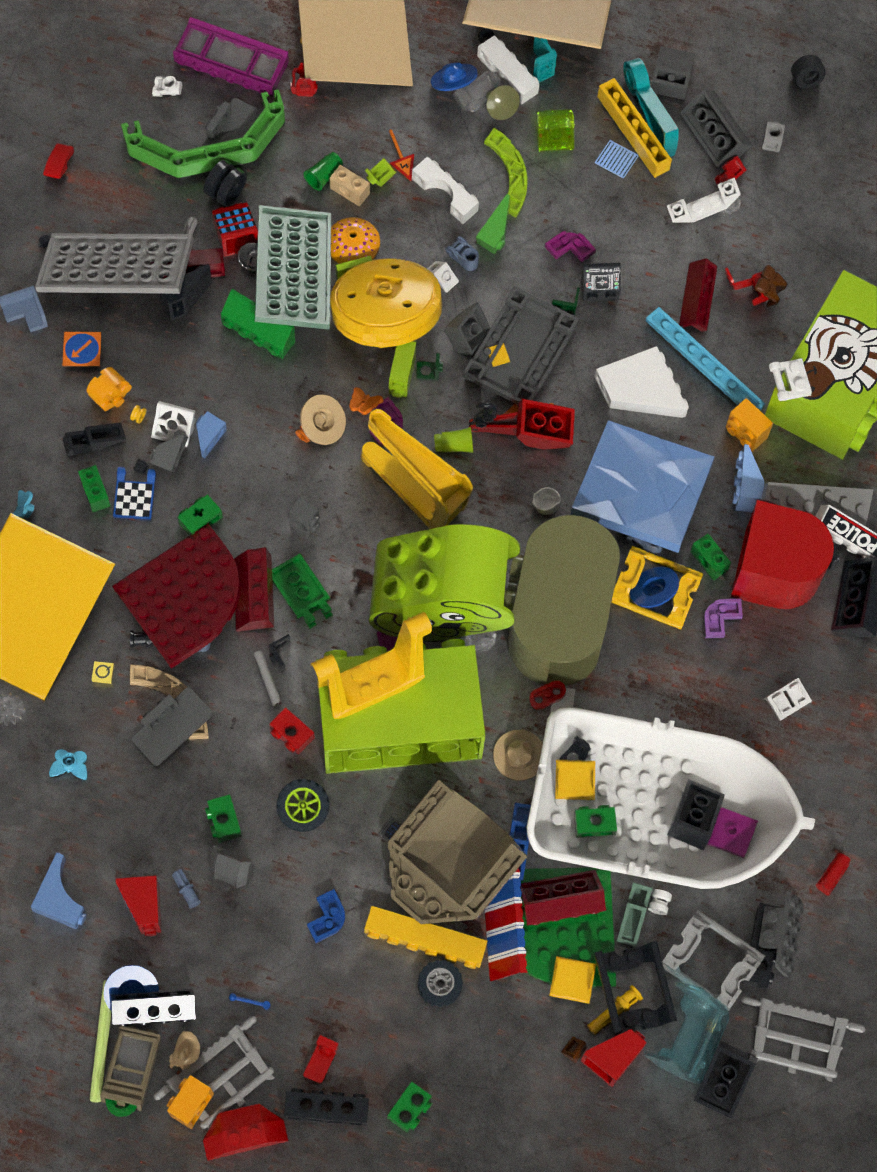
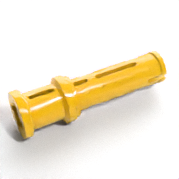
M633 985L629 986V990L622 996L618 995L616 997L615 1005L618 1015L623 1011H629L630 1007L638 1000H643L642 995ZM608 1008L587 1024L588 1029L593 1035H596L611 1022Z

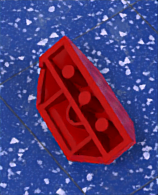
M255 1104L218 1113L206 1133L203 1143L207 1161L287 1142L288 1136L282 1118L261 1104Z

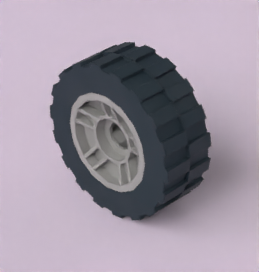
M435 960V962L428 963L427 966L423 967L418 979L420 996L424 998L426 1003L428 1002L431 1006L446 1007L450 1003L453 1004L460 996L463 985L459 969L453 963L446 962V960ZM442 979L444 985L442 987L437 986L436 982Z

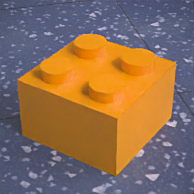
M745 398L730 412L726 428L730 435L740 440L743 447L747 444L751 452H753L768 438L773 422Z
M190 1075L188 1079L184 1078L178 1087L180 1091L177 1096H172L169 1100L167 1112L172 1118L192 1130L214 1093L210 1087Z

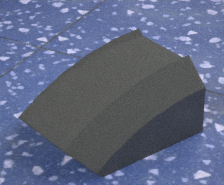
M476 302L458 314L446 326L444 332L447 334L454 350L462 355L472 356L482 344L491 328L479 303Z
M213 846L210 871L214 880L219 879L234 885L236 889L247 885L253 872L252 860L218 846Z

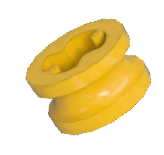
M136 405L131 413L130 420H136V423L140 424L146 415V408L141 409L139 405Z

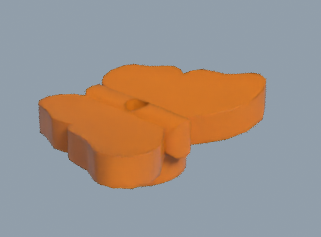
M355 387L349 407L351 411H359L362 415H367L384 400L380 395L372 397L369 394L365 395L362 389Z

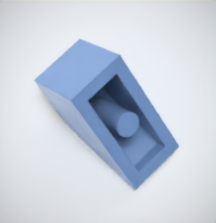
M208 411L204 416L201 415L196 422L203 458H206L227 431L226 422Z

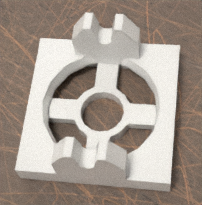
M159 401L151 438L168 441L175 438L174 432L182 430L185 431L183 435L188 437L185 447H188L190 436L195 428V410ZM172 411L170 418L167 420L162 418L165 412ZM178 413L184 416L187 425L180 424L177 419ZM174 420L177 423V429H170L168 421ZM161 425H164L168 430V435L162 431Z

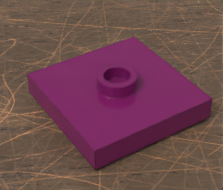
M721 807L712 836L707 845L745 858L758 820Z

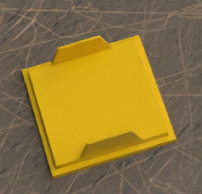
M556 760L555 799L595 800V761Z
M556 956L549 996L589 1004L596 964Z

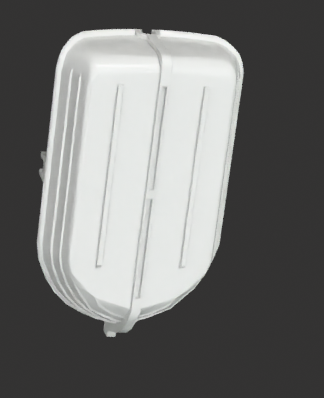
M562 707L553 711L547 718L526 828L527 837L533 850L547 859L699 889H714L739 883L767 868L789 847L800 830L813 829L815 819L803 816L802 807L795 792L777 767L760 753L742 742L725 736L674 727L675 721L670 720L668 723H661L660 719L656 717L653 722L576 707ZM576 736L584 739L590 745L591 752L585 761H595V800L555 799L556 760H559L568 750ZM570 753L567 756V760H579V757L575 753ZM688 779L725 794L721 805L722 808L758 820L745 858L706 845L703 851L667 835ZM600 805L615 807L616 835L576 838L575 810L583 806H588L590 809H596ZM590 818L591 823L595 825L600 823L599 818Z

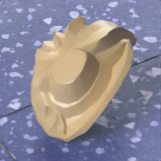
M183 1031L179 1035L175 1050L169 1056L171 1069L174 1066H179L182 1070L189 1069L190 1065L199 1058L200 1044L192 1032Z

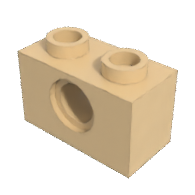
M341 165L330 177V189L359 207L370 194V183Z

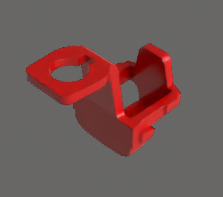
M301 62L298 68H294L292 71L293 79L292 83L290 82L292 94L312 97L318 89V84H316V81H312L311 78H305L304 62ZM298 73L299 80H297L295 85V75Z
M725 268L727 279L734 290L751 285L755 288L759 278H762V272H758L752 275L750 279L734 283L729 269ZM756 290L759 297L753 299L752 304L756 306L769 300V298Z

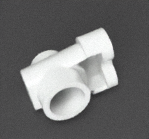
M156 76L152 94L157 97L180 95L183 86L182 82L176 81L173 76Z

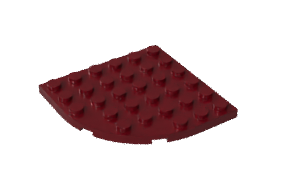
M206 524L193 535L186 537L112 585L114 591L171 669L204 648L223 631L222 628L227 621L231 620L236 610L240 596L239 573L234 558L209 524Z

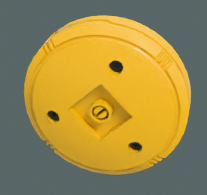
M383 258L367 261L349 269L335 282L330 294L332 319L336 328L345 337L361 345L379 348L403 345L422 337L438 322L442 312L440 284L431 271L409 260Z

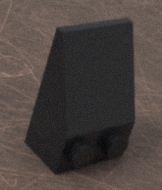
M688 779L667 835L704 851L712 836L725 794Z
M720 1041L694 1101L732 1119L758 1058Z

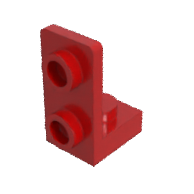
M320 1035L316 1042L315 1051L303 1074L305 1078L318 1084H322L339 1048V1043Z

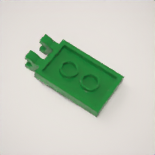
M300 553L272 569L274 585L296 618L299 619L303 616L309 629L316 626V619L312 615L314 612L321 610L326 619L333 616L332 609L327 603L330 601V596Z

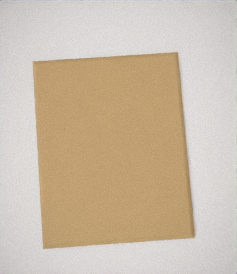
M298 0L305 78H311L312 81L413 86L404 0Z
M469 0L462 24L601 49L611 0Z

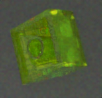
M571 109L536 111L538 151L574 150V114Z

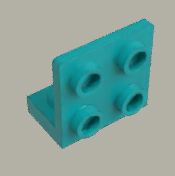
M534 37L533 51L537 58L534 62L533 76L540 83L554 76L557 53L554 48L550 47L547 39Z

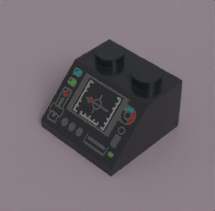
M621 263L584 264L581 277L582 301H614L619 299L621 291Z

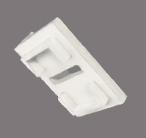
M799 678L792 680L764 698L773 709L779 721L812 701ZM783 691H786V693L788 694L790 700L794 705L793 707L790 705Z

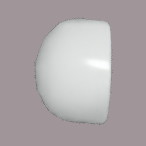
M541 488L534 493L532 504L538 513L552 515L561 505V496L553 488Z

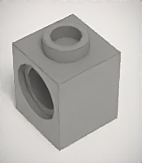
M767 122L762 149L774 152L780 151L785 125L778 122Z

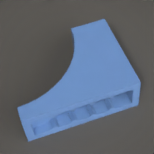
M56 852L31 908L33 912L78 929L79 925H83L87 914H85L84 907L74 902L66 893L62 880L66 859L64 855Z

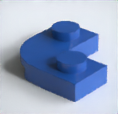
M335 889L316 897L324 916L307 924L315 944L336 934L344 925L345 911Z

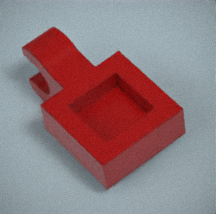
M733 156L722 166L724 172L717 175L714 180L717 185L728 179L735 178L736 180L747 169L738 156Z

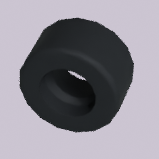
M812 54L800 57L791 68V74L796 84L803 89L816 87L823 81L826 75L820 58Z

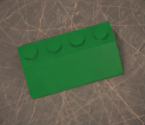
M232 289L221 312L222 324L228 329L236 330L243 338L251 339L258 347L266 348L273 356H279L283 359L295 343L294 326L254 322L255 302Z

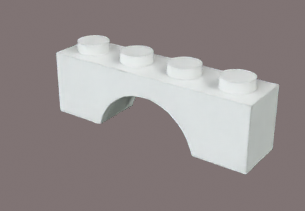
M426 157L412 170V180L424 190L439 188L451 196L450 213L462 224L478 212V199L473 194L470 195L461 183L453 180L448 172H444L436 161Z

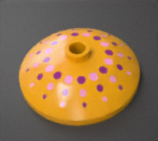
M349 217L341 219L331 226V258L338 264L371 256L373 260L378 254L380 236L377 229L367 220Z

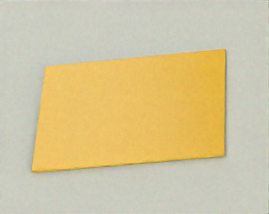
M10 513L0 532V679L45 700L115 563Z

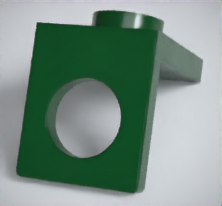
M577 287L575 303L553 299L552 305L575 315L580 288Z
M436 353V362L417 361L416 379L439 380V372H443V361H440V353ZM427 366L431 369V373L423 375L420 371L421 368Z

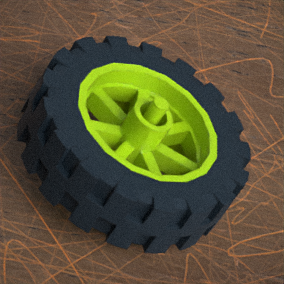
M298 779L288 783L280 791L277 799V813L280 820L294 831L307 832L316 829L325 821L329 812L327 793L322 786L312 780ZM306 791L302 801L296 792ZM309 792L316 797V799L306 802ZM293 794L299 801V803L288 802ZM318 802L317 811L311 809L308 805ZM288 806H297L298 809L291 815ZM306 809L315 814L308 820L306 819ZM300 810H302L304 820L294 818Z

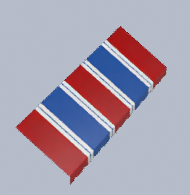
M519 869L516 870L485 908L490 982L518 973H528L526 969L527 961L525 959L526 950L524 948L525 932L522 919V892L520 889Z

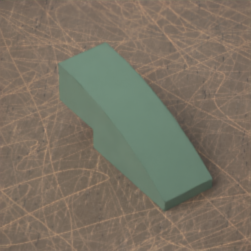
M637 882L632 883L617 942L636 947L652 887Z

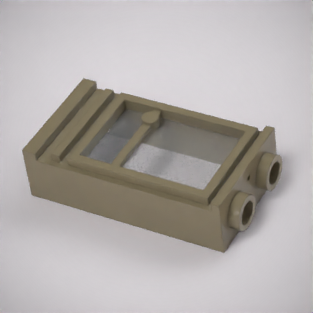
M133 1025L120 1026L100 1095L101 1102L106 1103V1099L117 1101V1104L120 1106H125L126 1103L136 1105L138 1111H142L160 1047L161 1037L158 1032L151 1029L142 1031Z

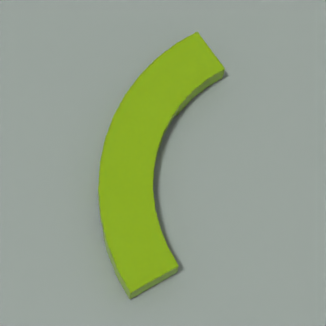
M493 128L484 140V144L497 153L507 169L509 177L508 195H510L509 214L517 218L527 193L526 167L520 152L514 147L511 140L502 132Z

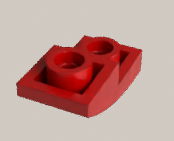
M57 143L48 158L43 175L60 179L68 169L67 162L74 154V147Z

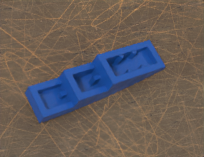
M515 803L510 836L527 855L529 840L526 827L531 805ZM526 859L518 868L521 881H523Z

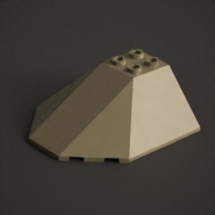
M438 779L388 841V849L390 851L389 869L392 882L391 898L420 924L475 920L528 856L510 834L481 809Z

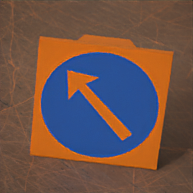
M64 332L62 366H100L101 332Z

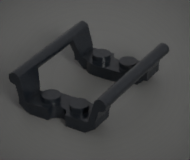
M657 941L640 947L625 949L622 956L617 955L615 951L607 953L599 951L594 953L614 1035H619L630 1029L635 1031L636 1025L646 1030L677 1021ZM654 962L664 1004L657 1010L641 1008L626 1011L618 1016L608 973L628 971L637 968L642 963Z

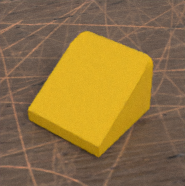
M504 343L492 362L493 367L510 362ZM497 345L487 347L491 349V354L489 355V358L493 354Z

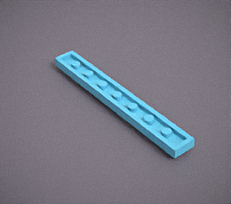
M660 307L646 318V322L735 404L739 405L747 398L760 411L765 407V403Z

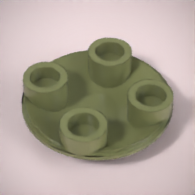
M510 85L498 86L486 95L487 111L496 120H506L512 117L519 107L520 99L518 92Z

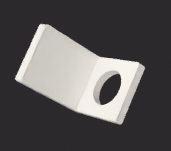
M435 261L427 268L434 274L441 288L446 293L459 282L446 262Z

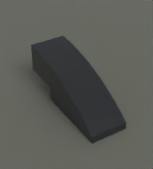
M113 423L88 426L83 431L67 432L64 435L63 443L67 456H72L113 446L125 441L126 437L122 424Z

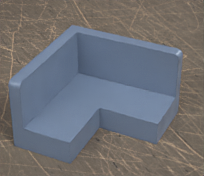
M34 286L0 296V305L7 323L25 317L30 332L48 327Z

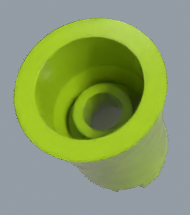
M471 427L434 434L435 452L473 453Z

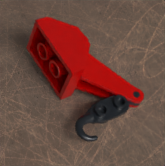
M522 399L518 403V412L497 415L498 407L493 403L485 402L476 405V408H483V410L477 413L473 419L469 420V427H471L472 432L516 435V438L527 447L547 450L569 448L573 445L575 409Z

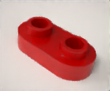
M552 681L533 690L529 696V703L534 709H544L561 701L566 695V687L561 681ZM558 690L560 693L555 695L553 691ZM537 698H541L543 701L541 703H537L535 700Z

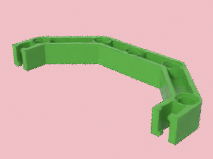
M279 89L274 90L275 100L272 103H268V92L261 93L264 110L243 138L179 152L143 135L139 120L134 121L135 130L132 134H128V123L121 124L128 154L177 178L209 172L221 160H227L234 166L253 162L260 156L285 122L284 105Z

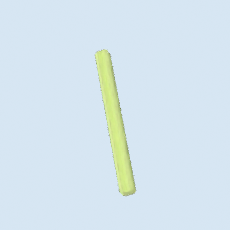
M106 980L103 981L90 1091V1101L96 1103L101 1102L100 1095L103 1089L112 1012L104 999Z

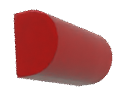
M837 853L817 882L816 887L825 895H830L848 869L851 861L850 858L842 853Z

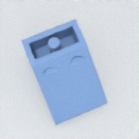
M745 444L743 450L739 451L738 458L736 459L735 469H737V475H735L734 479L736 490L733 494L732 504H736L735 511L752 513L756 501H761L764 479L749 445Z

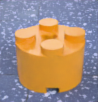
M107 367L100 371L101 376L98 378L94 377L90 381L86 390L89 397L104 411H108L114 406L116 408L120 407L124 403L123 398L132 388L129 382L113 367Z

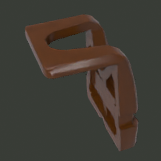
M766 265L761 274L762 278H759L755 289L769 298L766 306L771 307L779 303L780 298L777 293L786 289L788 283L778 272H775L773 267Z

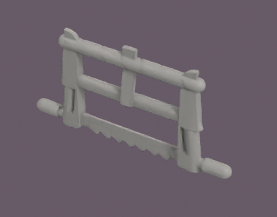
M743 996L741 999L744 1004L755 1007L759 1006L758 1024L754 1026L753 1050L749 1051V1054L757 1057L758 1061L763 1060L788 1067V1073L796 1074V1069L825 1076L826 1080L832 1082V1078L838 1076L835 1068L840 1052L843 1049L841 1044L846 1028L859 1033L865 1032L863 1025L852 1022L848 1023V1019L831 1018L829 1014L822 1015L821 1012L815 1014L814 1010L807 1011L806 1008L800 1010L799 1006L794 1008L792 1005L785 1006L784 1002L775 1004L773 1001L765 998L758 1000L757 998ZM771 1011L832 1026L833 1031L830 1045L769 1030L768 1025ZM766 1037L793 1044L790 1059L764 1053ZM800 1046L827 1052L826 1067L798 1061Z
M250 1016L241 1026L237 1024L228 1032L225 1038L220 1037L219 1042H214L213 1047H208L207 1052L202 1051L201 1056L190 1065L189 1069H183L179 1075L176 1074L167 1080V1085H164L154 1094V1099L160 1100L171 1089L178 1094L180 1091L178 1087L184 1078L187 1079L235 1041L245 1056L208 1085L213 1092L223 1085L231 1098L210 1115L204 1110L199 1117L201 1121L200 1127L203 1129L208 1128L209 1130L218 1113L228 1111L235 1104L239 1107L243 1106L246 1103L243 1099L246 1095L265 1080L275 1078L272 1075L274 1069L266 1066L258 1054L257 1048H253L243 1032L256 1023V1016ZM251 1062L260 1074L240 1091H237L228 1080Z

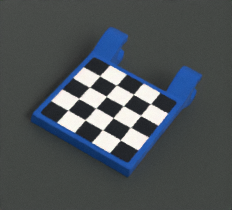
M118 467L113 517L151 520L156 481L155 469H148L147 482L125 481V467Z

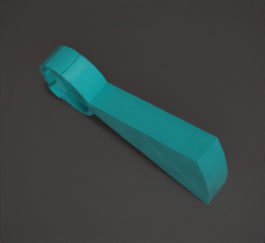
M635 58L624 62L623 73L630 93L633 96H637L646 122L669 156H674L678 146L679 129L651 88L648 72L643 61L640 58Z

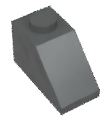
M179 435L157 445L150 455L151 464L176 472L188 437Z

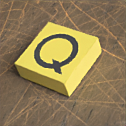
M94 661L92 682L112 684L114 663Z

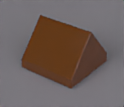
M573 1036L561 1053L573 1063H576L587 1049V1044L585 1041Z

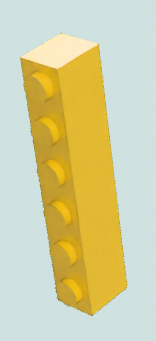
M613 78L599 85L597 97L653 177L656 178L669 171L672 162L671 157L616 79Z
M371 906L364 928V933L372 939L378 940L383 938L392 945L403 944L409 950L417 951L419 949L426 951L425 954L431 957L439 955L445 957V960L451 963L459 961L464 963L465 967L471 969L480 968L488 942L487 940L434 924H420L414 918Z

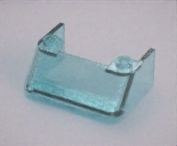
M676 981L675 985L685 993L681 1000V1009L686 1014L684 1022L671 1050L663 1048L658 1054L645 1051L644 1055L659 1068L688 1082L699 1084L705 1077L728 1024L729 1012L702 987Z

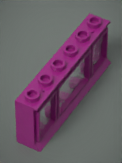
M192 17L189 18L188 25L175 51H173L174 62H177L179 65H186L198 72L202 71L212 77L225 79L229 83L239 84L246 89L258 91L260 94L268 92L269 96H273L274 90H276L289 63L288 51Z

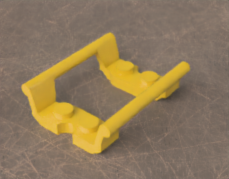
M632 546L625 561L628 570L625 572L621 571L614 588L611 603L681 630L693 601L689 594L697 591L704 573ZM645 559L685 574L680 579L678 591L673 597L672 603L674 607L667 616L630 602V590L635 588L645 565Z

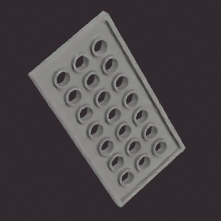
M52 233L35 288L37 292L180 294L194 237L193 234Z

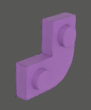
M719 599L708 606L704 613L705 638H724V620L742 619L741 599Z

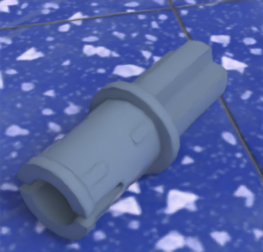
M182 869L175 871L172 877L180 889L179 893L184 896L190 909L196 907L201 901L193 890V884H190Z

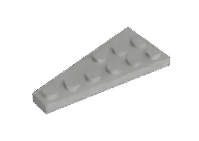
M768 482L764 485L761 501L801 510L816 516L821 505H831L866 527L874 489Z

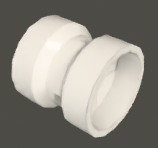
M653 889L651 895L653 899L649 903L648 910L655 914L667 915L669 909L667 905L671 901L672 894L664 890Z

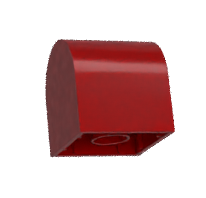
M757 500L746 527L731 597L777 609H793L807 603L817 592L833 557L834 544L828 528L820 519L808 512Z

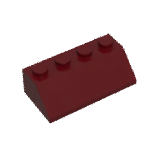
M266 547L248 549L234 558L240 580V596L235 610L237 632L274 627L272 555Z
M596 870L521 883L520 886L522 910L527 925H538L543 922L559 921L560 919L570 917L577 918L581 915L597 914L606 911L604 889Z

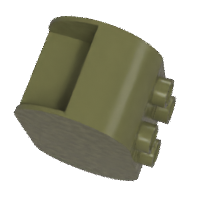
M575 515L552 518L541 524L531 534L526 545L525 555L518 554V556L513 557L508 588L504 598V606L511 610L515 617L514 624L509 629L508 650L517 669L528 679L536 683L546 685L552 681H561L565 686L573 685L588 677L597 665L606 632L620 561V551L613 535L596 521Z

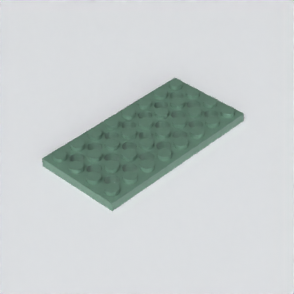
M259 205L254 322L329 330L331 213ZM276 221V222H279L280 224H279V225H276V224H273L272 222ZM294 223V224H297L298 226H297V227H294V226H291L290 224ZM310 225L315 226L316 229H312V228H310L309 226H310ZM272 235H277L280 238H273ZM291 237H295V238H297L298 240H292V239H290V238H291ZM309 239H314L316 242H310ZM272 249H277L279 252H273ZM290 251H296L298 254H292ZM308 253H314L316 256H310ZM271 263H277L279 266H273ZM289 265H296L297 268H291ZM307 267H314L316 270H310ZM271 277H277L279 280H272ZM289 279H295L297 282H291ZM307 281H314L316 284H309ZM270 291H276L278 294H272ZM289 293H295L297 296H290ZM307 295H313L315 298H309ZM270 305H275V306H277L278 308H277V309H273V308L270 307ZM294 307L296 308V311H292L288 308ZM307 309H313L315 312L310 313Z

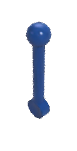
M234 993L229 995L230 1001L237 1000L259 1005L265 1010L270 1008L269 1001L259 1002L238 997Z

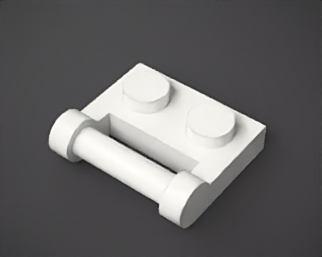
M802 358L769 364L770 372H773L777 386L779 401L811 396L812 391ZM782 370L785 372L790 391L785 390L780 373Z

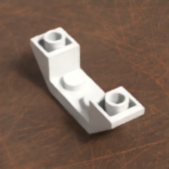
M735 178L718 184L720 191L686 204L684 199L667 205L672 222H696L727 209L741 195Z

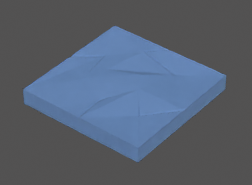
M608 420L575 498L570 515L591 519L605 528L678 553L711 470L714 456Z

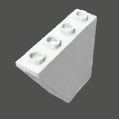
M657 346L596 369L595 379L609 408L680 418L686 417L687 410L689 409L687 400L682 398L680 386L674 382L672 370L670 367L667 368L665 356L662 352H659Z

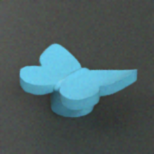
M18 491V506L13 513L20 518H29L34 510V505L30 503L33 498L32 492Z
M63 749L55 752L57 761L50 768V777L61 775L67 771L82 780H87V768L84 765L87 761L85 752L77 751L73 754Z

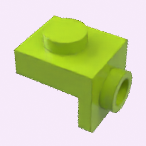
M385 158L371 170L365 169V172L368 174L366 178L373 185L377 184L380 187L397 173Z

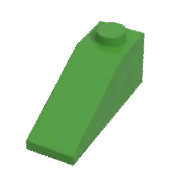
M506 194L476 236L477 244L493 254L497 250L500 251L506 242L505 236L510 209V195Z

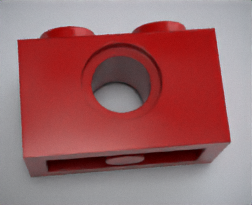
M286 707L269 724L271 735L277 740L281 739L285 742L284 745L290 752L293 753L295 751L298 755L315 739L314 732ZM293 729L296 733L289 736L286 734V731Z

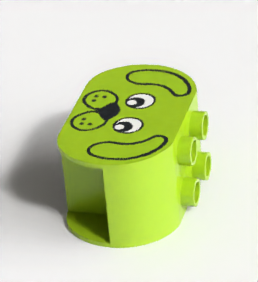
M465 524L447 525L381 540L376 546L369 624L384 634L398 637L403 621L425 612L430 620L432 631L428 635L423 636V641H439L509 628L514 624L515 617L512 611L504 606L507 560L518 556L520 553V543L511 535L500 530Z

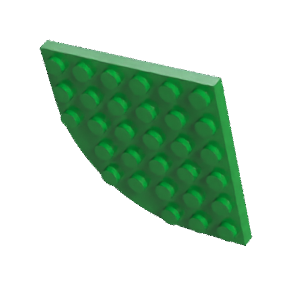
M593 867L525 869L521 883L596 870L604 889L606 911L597 914H586L577 918L570 917L560 919L559 921L543 922L538 925H527L523 915L527 974L551 985L556 956L596 964L592 988L603 987L594 953L599 951L603 953L615 951L611 871ZM608 973L611 987H616V973Z

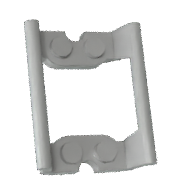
M697 910L681 933L683 942L680 945L674 944L662 961L664 970L725 1012H728L742 992L740 982L750 980L765 955ZM707 928L713 929L744 951L745 958L733 966L721 985L720 995L713 994L681 972L679 968L680 964L685 963L691 957L701 942L702 931Z

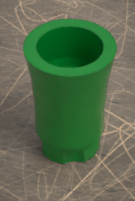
M329 153L315 165L303 172L304 178L312 188L321 191L339 165H343V161L337 153Z

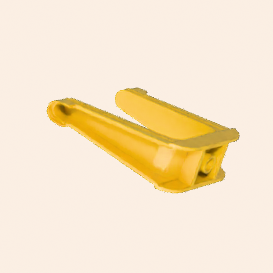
M375 409L371 411L368 428L390 453L374 442H366L362 447L361 460L367 467H372L429 529L447 526L461 511L467 508L473 491L471 481L465 474H461L393 423L391 417L383 410Z
M425 612L403 621L395 647L392 650L340 673L338 664L332 654L310 663L318 677V688L325 686L329 688L331 711L334 719L345 718L409 689L425 678L423 636L428 635L432 631L430 620Z

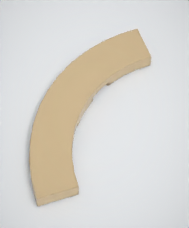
M130 664V685L149 687L166 696L170 694L174 699L187 688L184 683L167 672L165 673L150 666ZM207 722L194 732L189 739H209Z

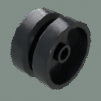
M221 160L209 173L204 184V193L212 199L217 198L218 203L223 206L229 207L242 193L246 185L247 173L239 168L234 169V165L227 160Z

